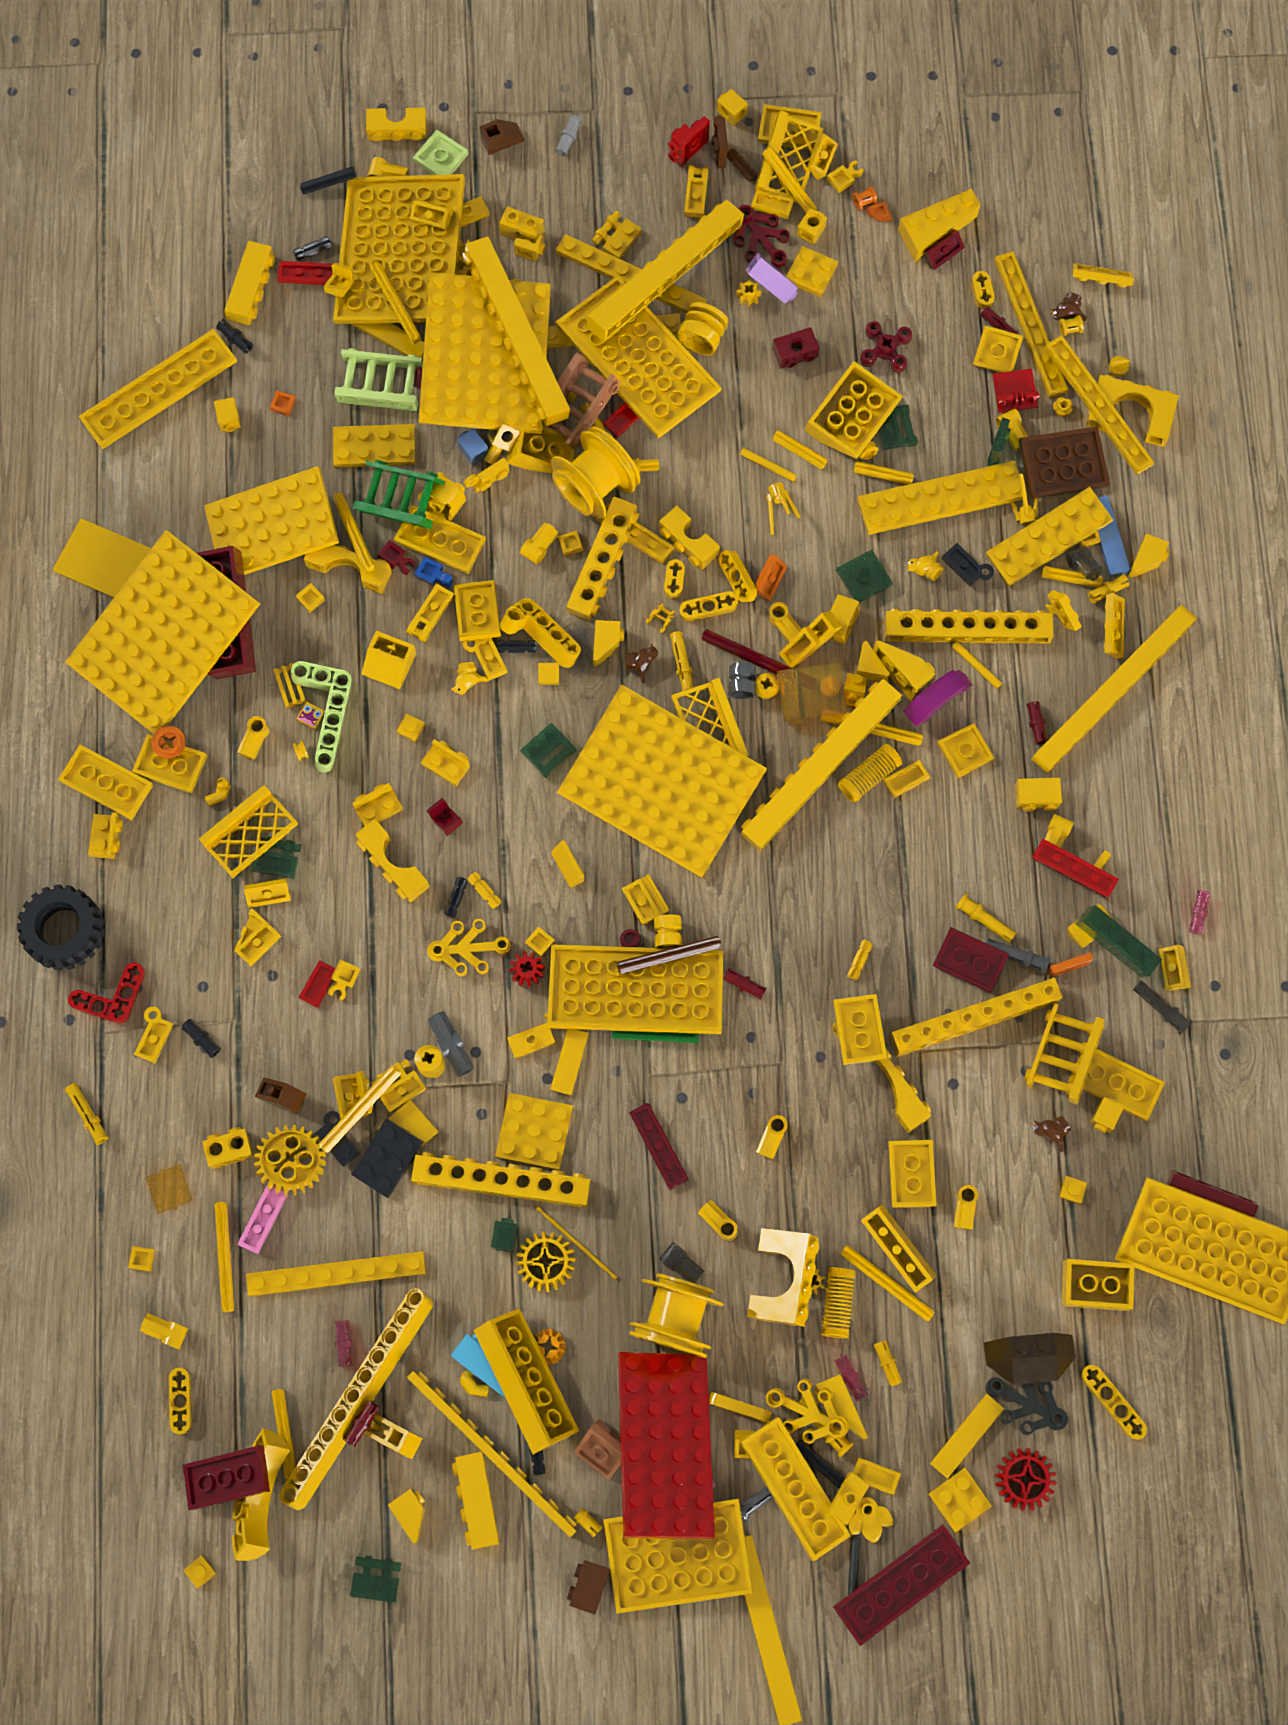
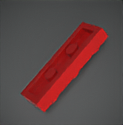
M279 261L278 283L325 285L333 275V264Z

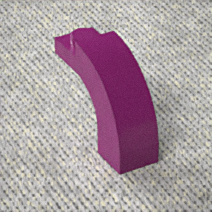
M953 669L921 692L903 712L917 727L927 722L949 700L969 690L973 684L960 669L957 671Z

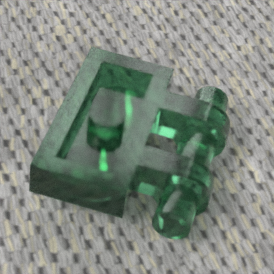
M261 837V841H269L272 837ZM279 840L253 862L252 872L294 879L299 859L298 857L291 856L292 851L301 852L302 844L294 843L292 840ZM274 848L284 850L283 854L273 853L272 851Z
M369 1555L365 1557L356 1556L355 1566L363 1567V1574L353 1573L350 1597L396 1603L400 1579L391 1578V1572H400L402 1562H395L391 1558H386V1560L373 1559V1556ZM371 1568L383 1569V1576L370 1575Z

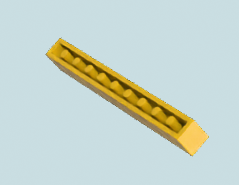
M727 199L722 204H717L710 214L704 215L699 220L697 225L689 227L685 235L681 238H676L667 250L663 249L655 260L649 261L644 266L643 270L639 273H634L625 285L621 284L612 296H607L600 306L591 309L587 315L586 327L605 342L742 226L744 214Z
M489 237L466 243L465 252L463 253L464 260L467 265L470 264L472 277L480 285V294L488 302V311L496 319V328L504 336V345L512 353L513 365L520 370V379L523 385H527L530 401L532 403L535 402L538 418L543 420L545 426L568 419L570 408Z
M884 679L880 683L876 681L869 688L868 691L870 693L866 698L862 696L855 703V710L852 713L847 712L841 718L842 724L838 728L833 727L827 733L826 737L828 739L823 744L819 742L812 750L814 754L809 759L805 757L798 765L800 769L795 774L791 772L784 780L786 784L781 789L776 788L770 795L771 800L767 804L762 803L755 811L757 815L752 820L750 818L747 819L741 826L743 829L741 836L759 852L901 700L902 694Z

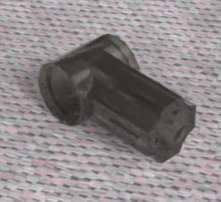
M1086 545L1066 553V561L1072 570L1077 569L1086 579L1091 581L1099 578L1102 573V567L1093 559L1091 551Z
M672 1242L658 1259L668 1269L678 1273L684 1280L696 1283L705 1271L692 1261L680 1246Z

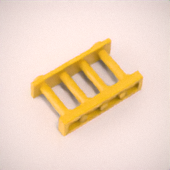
M1054 1003L1053 1008L1047 1011L1045 1021L1048 1023L1031 1069H1027L1024 1081H1027V1089L1032 1090L1034 1082L1064 1091L1066 1095H1069V1102L1078 1105L1105 1026V1019L1096 1017L1095 1022H1090L1089 1024L1058 1014L1059 1004ZM1055 1022L1086 1031L1090 1035L1088 1042H1083L1082 1044L1051 1034ZM1048 1042L1079 1051L1083 1055L1081 1062H1076L1075 1064L1044 1054ZM1041 1062L1072 1071L1076 1075L1074 1083L1070 1082L1068 1084L1037 1074Z

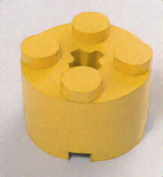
M438 472V478L445 481L444 486L433 484L426 510L444 519L449 518V521H451L466 502L465 488L460 483H454L448 479L444 473ZM423 489L418 495L419 502L422 496Z

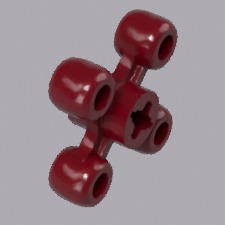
M869 322L865 328V334L869 339L875 340L876 346L872 350L866 349L861 353V365L872 367L878 358L883 360L889 359L891 369L894 372H903L907 367V359L903 355H899L896 348L900 344L907 345L911 341V329L909 327H901L895 336L883 335L879 322Z

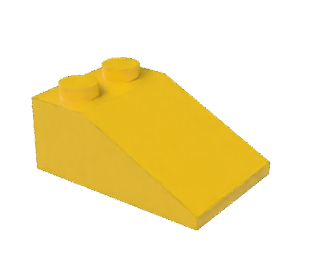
M543 426L542 434L520 431L511 452L508 451L506 461L513 466L525 470L552 474L551 459L554 456H560L572 462L575 450L566 443L568 437L557 430Z
M878 640L875 642L873 650L889 671L890 679L911 702L933 683L935 670L930 663H925L922 658Z

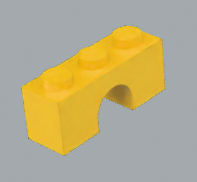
M425 107L406 108V115L399 122H392L388 119L386 108L366 109L368 140L379 142L382 140L401 141L412 139L419 141L427 139Z
M676 505L659 521V532L665 539L669 538L674 543L673 545L678 552H683L687 555L689 562L694 567L698 566L703 570L720 554V546L707 533L698 539L688 538L685 532L691 527V518Z

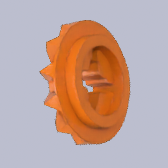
M164 726L154 733L151 745L155 754L162 759H172L175 756H179L182 750L185 749L186 740L180 729L174 726ZM164 737L170 741L174 739L172 742L173 749L169 746L164 747L166 744Z

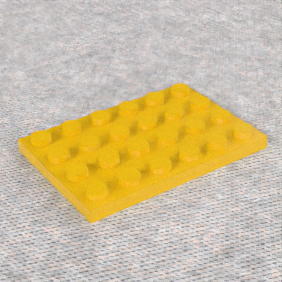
M319 466L204 505L214 549L234 546L242 552L244 575L339 543Z
M739 1499L714 1502V1539L623 1538V1516L603 1519L616 1614L753 1593Z

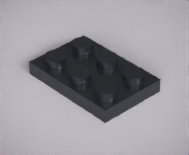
M386 1118L351 1175L386 1198H389L424 1141Z

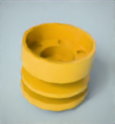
M694 302L690 305L685 321L682 322L677 332V339L692 352L705 356L713 355L720 343V337L724 335L729 320L716 307L707 303Z

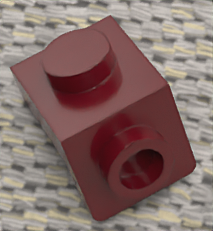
M443 798L427 809V813L433 823L446 836L463 824L461 818L448 806Z

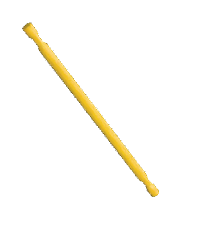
M539 1206L536 1208V1210L542 1215H544V1217L551 1224H553L560 1232H562L569 1240H571L578 1248H580L605 1272L609 1273L614 1280L617 1279V1275L612 1273L608 1267H606L599 1259H597L590 1251H588L581 1243H579L554 1219H552L548 1214L543 1212V1210Z

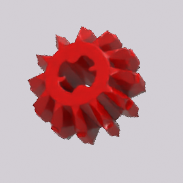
M523 951L522 958L518 954L515 955L517 962H509L514 967L508 970L509 974H514L511 979L513 982L519 980L518 985L520 987L526 982L527 987L530 988L531 981L538 985L537 977H544V973L541 971L545 969V965L540 964L542 961L541 957L534 959L535 952H531L528 957L527 952ZM529 965L532 971L528 970L526 973H524L523 968H526Z

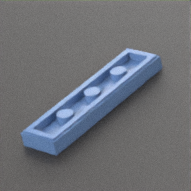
M1108 496L1099 497L1098 499L1113 518L1112 523L1098 531L1101 540L1100 548L1109 577L1129 573L1131 569Z

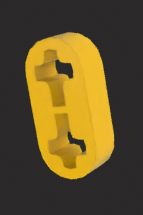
M978 271L973 275L971 281L976 305L980 309H985L987 306L991 308L995 295L990 276L987 272ZM978 278H981V280L984 281L983 287H981V283L977 281ZM983 293H985V298L989 299L988 302L982 299Z
M678 559L669 561L666 566L664 594L669 599L679 598L683 591L685 565ZM674 566H678L677 577L673 576L672 569ZM672 582H676L677 590H675V593H672L671 589H669L672 587Z

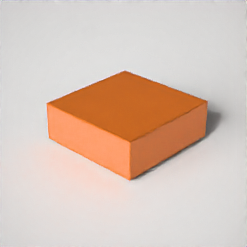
M276 390L269 407L270 411L290 416L296 396Z

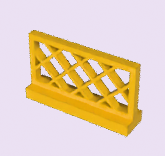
M780 110L776 117L767 148L771 146L778 155L780 152V158L784 160L787 168L798 183L802 181L801 187L805 190L811 171L808 166L824 128L790 117L787 112ZM788 123L795 124L799 132L790 135L787 130ZM808 130L817 132L816 139L811 142L808 141L804 133ZM801 134L805 145L797 148L792 138ZM789 140L793 150L784 154L781 145ZM807 147L811 155L810 158L803 161L799 151ZM795 153L800 163L791 167L786 157ZM764 157L754 191L760 189L795 199L794 196L789 194L786 185L775 172L776 175L772 176L774 169ZM802 166L805 175L797 179L793 169ZM778 178L782 186L777 190L769 188L770 181Z
M720 678L671 695L679 718L685 721L689 714L699 719L696 728L699 727L701 721L712 725L713 727L709 733L710 736L715 727L722 730L725 735L722 743L727 740L729 747L747 757L749 756ZM708 689L710 695L708 703L696 698L699 691ZM685 696L692 700L688 710L679 705L678 698ZM694 701L705 706L702 716L690 711ZM707 708L716 711L717 719L715 722L704 718Z
M263 785L202 835L199 841L233 879L295 828L298 822L272 795L270 790ZM272 801L276 805L275 813H264L265 806ZM260 817L259 827L248 826L249 819ZM264 817H274V826L263 827ZM278 818H288L291 821L286 827H277ZM236 830L243 831L242 840H231L232 834ZM247 831H258L257 841H247ZM262 831H273L272 838L269 841H261ZM219 844H227L226 854H216L213 849ZM231 844L241 845V853L230 854ZM245 845H256V851L252 855H244ZM229 859H240L239 866L231 871L228 867Z

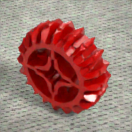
M1018 1448L1016 1450L1017 1456L1010 1451L1008 1452L1010 1460L1006 1457L1001 1458L1002 1462L1006 1464L1005 1466L1000 1464L996 1466L999 1470H1002V1474H994V1477L1001 1478V1482L995 1483V1486L1003 1487V1490L999 1491L998 1494L999 1496L1007 1494L1004 1502L1008 1503L1012 1499V1508H1016L1018 1503H1020V1510L1025 1511L1026 1504H1028L1029 1510L1033 1511L1035 1508L1034 1502L1041 1508L1043 1507L1041 1498L1045 1502L1050 1501L1046 1492L1054 1494V1490L1050 1489L1049 1485H1056V1481H1050V1477L1056 1476V1472H1048L1047 1469L1053 1465L1052 1463L1044 1465L1043 1463L1047 1457L1042 1456L1038 1459L1039 1451H1034L1031 1456V1449L1026 1448L1023 1455L1022 1449ZM1023 1460L1021 1471L1018 1474H1009L1010 1468L1016 1462ZM1030 1462L1038 1466L1043 1478L1036 1477L1032 1473ZM1025 1473H1027V1477L1036 1480V1482L1030 1481L1023 1485L1024 1482H1021L1020 1479H1015V1477L1025 1476ZM1008 1481L1018 1484L1020 1497L1012 1492ZM1034 1484L1042 1485L1041 1490L1036 1496L1027 1499L1030 1488Z

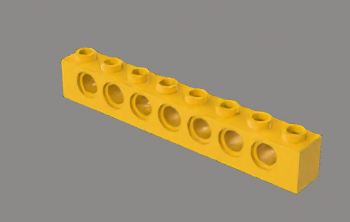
M891 609L886 611L884 617V642L955 643L958 641L959 643L1050 644L1053 639V613H1047L1043 610L1035 611L1034 613L1017 610L1012 613L1005 612L1004 610L964 612L957 609L951 612H943V610L934 609L931 612H923L921 609L910 611ZM908 622L911 627L905 628L901 623ZM928 622L932 627L925 628L922 623ZM943 623H950L952 628L944 627ZM964 623H971L973 628H966ZM991 623L994 628L989 629L984 624ZM1011 623L1014 625L1015 628L1009 629L1005 626V624ZM1026 624H1033L1035 629H1029Z
M1052 978L894 1031L889 1038L896 1057L1054 1005V1003L1057 1004L1063 997L1056 979Z
M421 1152V1155H415L411 1179L413 1184L587 1208L591 1181L584 1174L574 1173L573 1177L565 1176V1172L552 1170V1173H544L543 1169L530 1167L529 1171L522 1170L521 1166L508 1164V1167H500L498 1162L487 1161L486 1164H479L478 1160L465 1158V1161H457L454 1156L443 1155V1158H436L433 1153ZM434 1165L442 1166V1172L439 1175L431 1174L430 1170ZM462 1168L464 1175L458 1179L452 1176L454 1169ZM477 1171H484L486 1173L483 1181L478 1182L474 1180V1174ZM499 1174H505L508 1177L507 1182L503 1185L496 1183V1177ZM521 1177H527L530 1180L529 1185L525 1188L517 1185ZM543 1180H548L552 1184L551 1188L547 1191L539 1188V1184ZM565 1183L573 1185V1191L569 1194L561 1191V1186Z

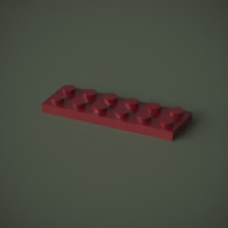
M942 1524L832 1607L858 1645L862 1646L968 1566L970 1562Z

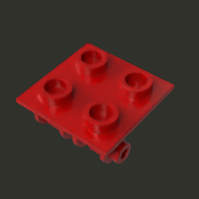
M1032 369L992 374L998 413L1008 412L1013 409L1019 411L1038 408L1039 392L1035 390Z

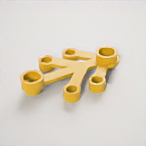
M476 919L472 924L471 930L457 945H449L457 935L464 932L463 923L461 921H454L451 925V930L441 941L435 940L429 944L427 954L435 962L444 961L455 971L457 976L462 977L467 974V966L464 963H458L450 956V954H459L476 968L478 974L484 975L489 971L488 963L480 961L472 953L495 951L499 955H506L511 950V943L506 937H498L494 942L471 943L486 928L485 922L482 919ZM477 923H482L483 927L481 929H476L475 925ZM458 924L462 928L460 931H455L454 926ZM500 942H505L506 946L504 948H499L498 944ZM436 947H440L442 951L441 953L436 954L434 953V949ZM484 964L486 969L480 971L478 969L479 965ZM463 966L465 970L462 973H458L457 968Z
M807 1378L802 1379L797 1384V1389L802 1393L807 1406L785 1396V1393L780 1388H772L766 1394L765 1399L770 1407L777 1408L783 1405L804 1415L795 1420L787 1419L783 1423L789 1434H792L798 1428L815 1422L824 1425L816 1430L809 1428L803 1433L802 1438L807 1444H811L816 1439L829 1434L835 1438H841L849 1430L846 1418L837 1414L831 1400L833 1393L828 1388H823L818 1393V1400L824 1404L828 1416L820 1413L811 1392L812 1382ZM803 1382L808 1385V1389L802 1387ZM822 1392L828 1394V1399L823 1398ZM774 1393L779 1394L780 1400L774 1398ZM835 1422L841 1424V1429L835 1427ZM787 1423L792 1424V1430L787 1428ZM807 1433H811L813 1439H809Z

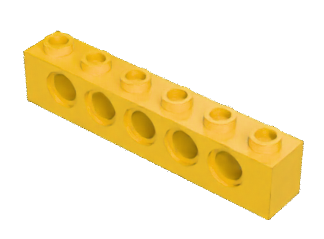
M613 497L567 603V613L587 621H591L592 616L596 617L600 607L598 605L600 597L604 598L608 589L606 583L608 579L612 580L616 570L614 568L615 562L620 561L624 551L622 546L624 542L628 543L631 531L629 530L631 525H635L638 520L637 505ZM617 520L625 522L622 526H616L614 523ZM610 538L617 540L613 545L608 544L606 541ZM603 556L609 558V561L606 563H601L598 560ZM599 575L601 579L599 581H592L591 577ZM586 593H591L593 595V598L590 600L583 599V595Z

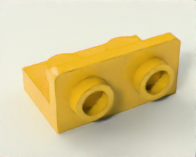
M434 739L432 747L421 761V765L457 787L470 768L468 757L460 751L456 753L451 750L450 745L442 740L438 742Z
M382 783L376 786L373 792L367 795H359L352 803L364 827L374 819L380 823L403 810L390 783Z
M112 812V815L93 814L88 851L89 857L115 859L116 852L120 850L118 833L122 831L123 821L117 813Z

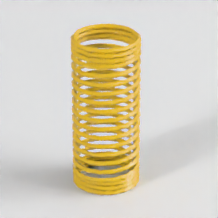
M889 744L882 745L879 750H876L873 755H870L856 769H853L848 776H845V778L838 782L841 792L848 800L856 803L859 798L864 796V793L867 794V791L873 789L876 784L884 780V777H887L895 768L902 765L901 757Z
M829 1267L827 1268L828 1276H826L828 1278L826 1280L828 1282L826 1284L827 1287L825 1288L827 1291L824 1296L826 1303L823 1304L825 1311L822 1312L824 1314L822 1316L824 1318L822 1320L823 1324H821L823 1327L820 1334L827 1337L847 1339L849 1338V1329L827 1325L850 1327V1325L827 1321L850 1323L848 1320L828 1317L851 1319V1317L828 1313L851 1315V1313L828 1309L852 1311L850 1308L843 1307H852L850 1304H844L852 1303V1301L844 1299H853L851 1296H845L853 1295V1293L845 1291H854L852 1288H846L854 1287V1285L846 1283H855V1281L847 1279H855L856 1271L846 1268ZM831 1277H839V1278H845V1279H835V1278H831ZM831 1281H839V1282H845V1283H835V1282H831ZM831 1285H839V1286H845V1287H835V1286H831ZM830 1289H838V1290H845V1291H834V1290H830ZM830 1293H838V1294H844V1295H834V1294H830ZM830 1297H838V1298H844V1299H834V1298H830ZM829 1301H837V1302H844V1303H833V1302H829ZM829 1305H837V1306H843V1307H833V1306H829Z

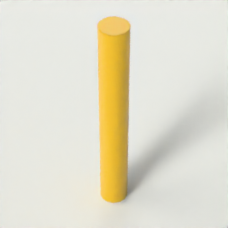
M743 448L740 452L741 456L795 482L797 475L746 448Z
M958 641L952 645V648L996 689L1003 684Z

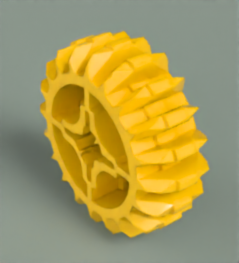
M543 1231L542 1239H539L537 1233L533 1234L534 1242L526 1238V1242L529 1244L528 1247L520 1245V1248L525 1252L524 1254L517 1253L516 1255L518 1258L523 1259V1261L516 1262V1266H523L517 1272L519 1275L526 1273L522 1281L525 1283L530 1279L529 1288H533L535 1283L538 1284V1292L541 1291L542 1285H545L546 1292H550L549 1285H553L554 1289L558 1290L556 1283L560 1281L565 1286L566 1282L562 1278L565 1276L571 1279L572 1275L567 1273V1271H575V1267L569 1265V1263L576 1262V1258L568 1257V1255L574 1253V1250H566L570 1243L566 1241L561 1244L563 1240L561 1235L557 1240H554V1232H551L550 1238H546V1232ZM548 1244L559 1248L564 1257L550 1255ZM541 1245L540 1256L528 1260L531 1251ZM545 1251L548 1259L552 1260V1263L547 1267V1273L544 1265L539 1263L545 1257ZM559 1264H564L562 1271L556 1277L550 1279L551 1269ZM528 1267L541 1268L544 1280L533 1276Z

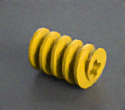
M425 1045L417 1050L414 1059L419 1072L428 1078H437L442 1075L445 1069V1061L440 1050L432 1045ZM429 1059L432 1060L431 1064H428Z

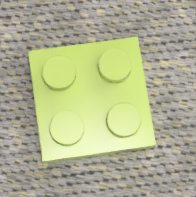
M436 129L415 154L413 162L432 175L453 174L468 156V150Z

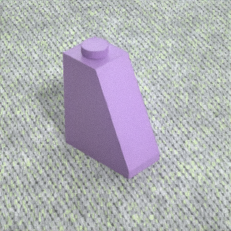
M757 253L746 267L747 273L785 304L788 300L791 302L798 294L796 291L798 286L760 253Z

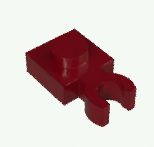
M391 540L386 543L377 555L378 559L386 561L393 570L396 566L400 567V571L404 575H408L410 572L405 565H410L414 568L416 564L414 559L405 558L406 551Z

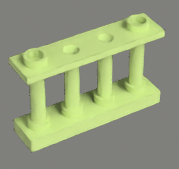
M354 348L341 350L343 361L348 363L344 386L335 388L334 395L337 403L417 411L418 401L417 397L412 394L415 371L419 366L423 368L422 358L416 355L399 356L362 352ZM356 363L368 364L365 384L362 390L352 388ZM376 365L388 366L385 386L382 392L372 390ZM396 367L408 368L405 389L402 394L392 392Z

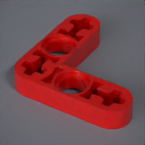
M136 962L126 965L113 1000L83 990H74L68 996V1003L77 1011L114 1023H124L130 1017L145 977V970ZM137 968L140 974L135 975L132 980L136 985L125 982L126 980L130 982L132 979V975L129 973L130 970L134 971ZM129 987L133 991L131 997L127 999L122 998V990ZM81 995V998L83 1000L89 1002L88 1009H86L87 1005L84 1003L79 1002L78 1005H76L74 998H79V996ZM118 1000L122 1001L123 1003H129L128 1006L123 1004L122 1011L124 1012V1015H120L117 1018L114 1012L115 1010L119 1011L121 1008V1004L117 1003ZM97 1001L104 1002L105 1007L101 1012L93 1010V1005Z

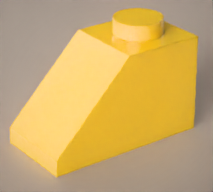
M1146 533L1128 577L1133 578L1158 568L1162 561L1166 562L1170 553L1167 550L1169 542Z
M595 620L593 666L598 667L620 648V641H624V629H621V621Z
M409 1489L389 1503L388 1506L414 1544L419 1541L425 1510L422 1503L425 1500L418 1490L414 1492L413 1489Z

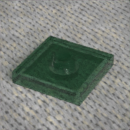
M873 550L836 568V572L852 598L859 601V603L893 585Z

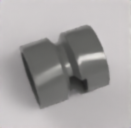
M745 662L731 664L729 666V679L732 681L729 682V696L737 699L754 697L756 683L753 680L756 679V666Z

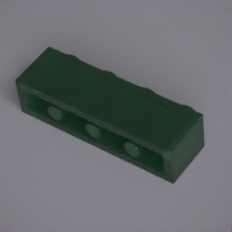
M1096 905L1088 907L1075 923L1141 978L1150 976L1162 960Z

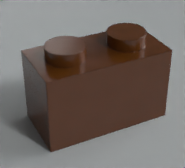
M584 1560L583 1564L578 1563L574 1575L578 1580L575 1587H570L567 1600L571 1601L569 1606L596 1615L610 1568Z

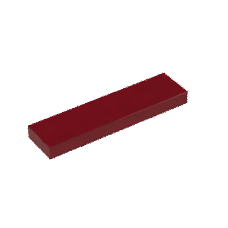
M649 1102L630 1111L629 1114L669 1191L689 1181Z

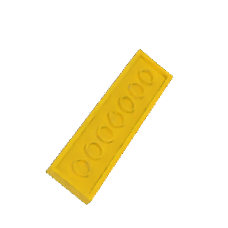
M213 328L78 417L103 450L235 364L237 359Z
M1010 461L860 495L857 497V502L867 534L871 535L1023 499L1020 474L1016 462Z

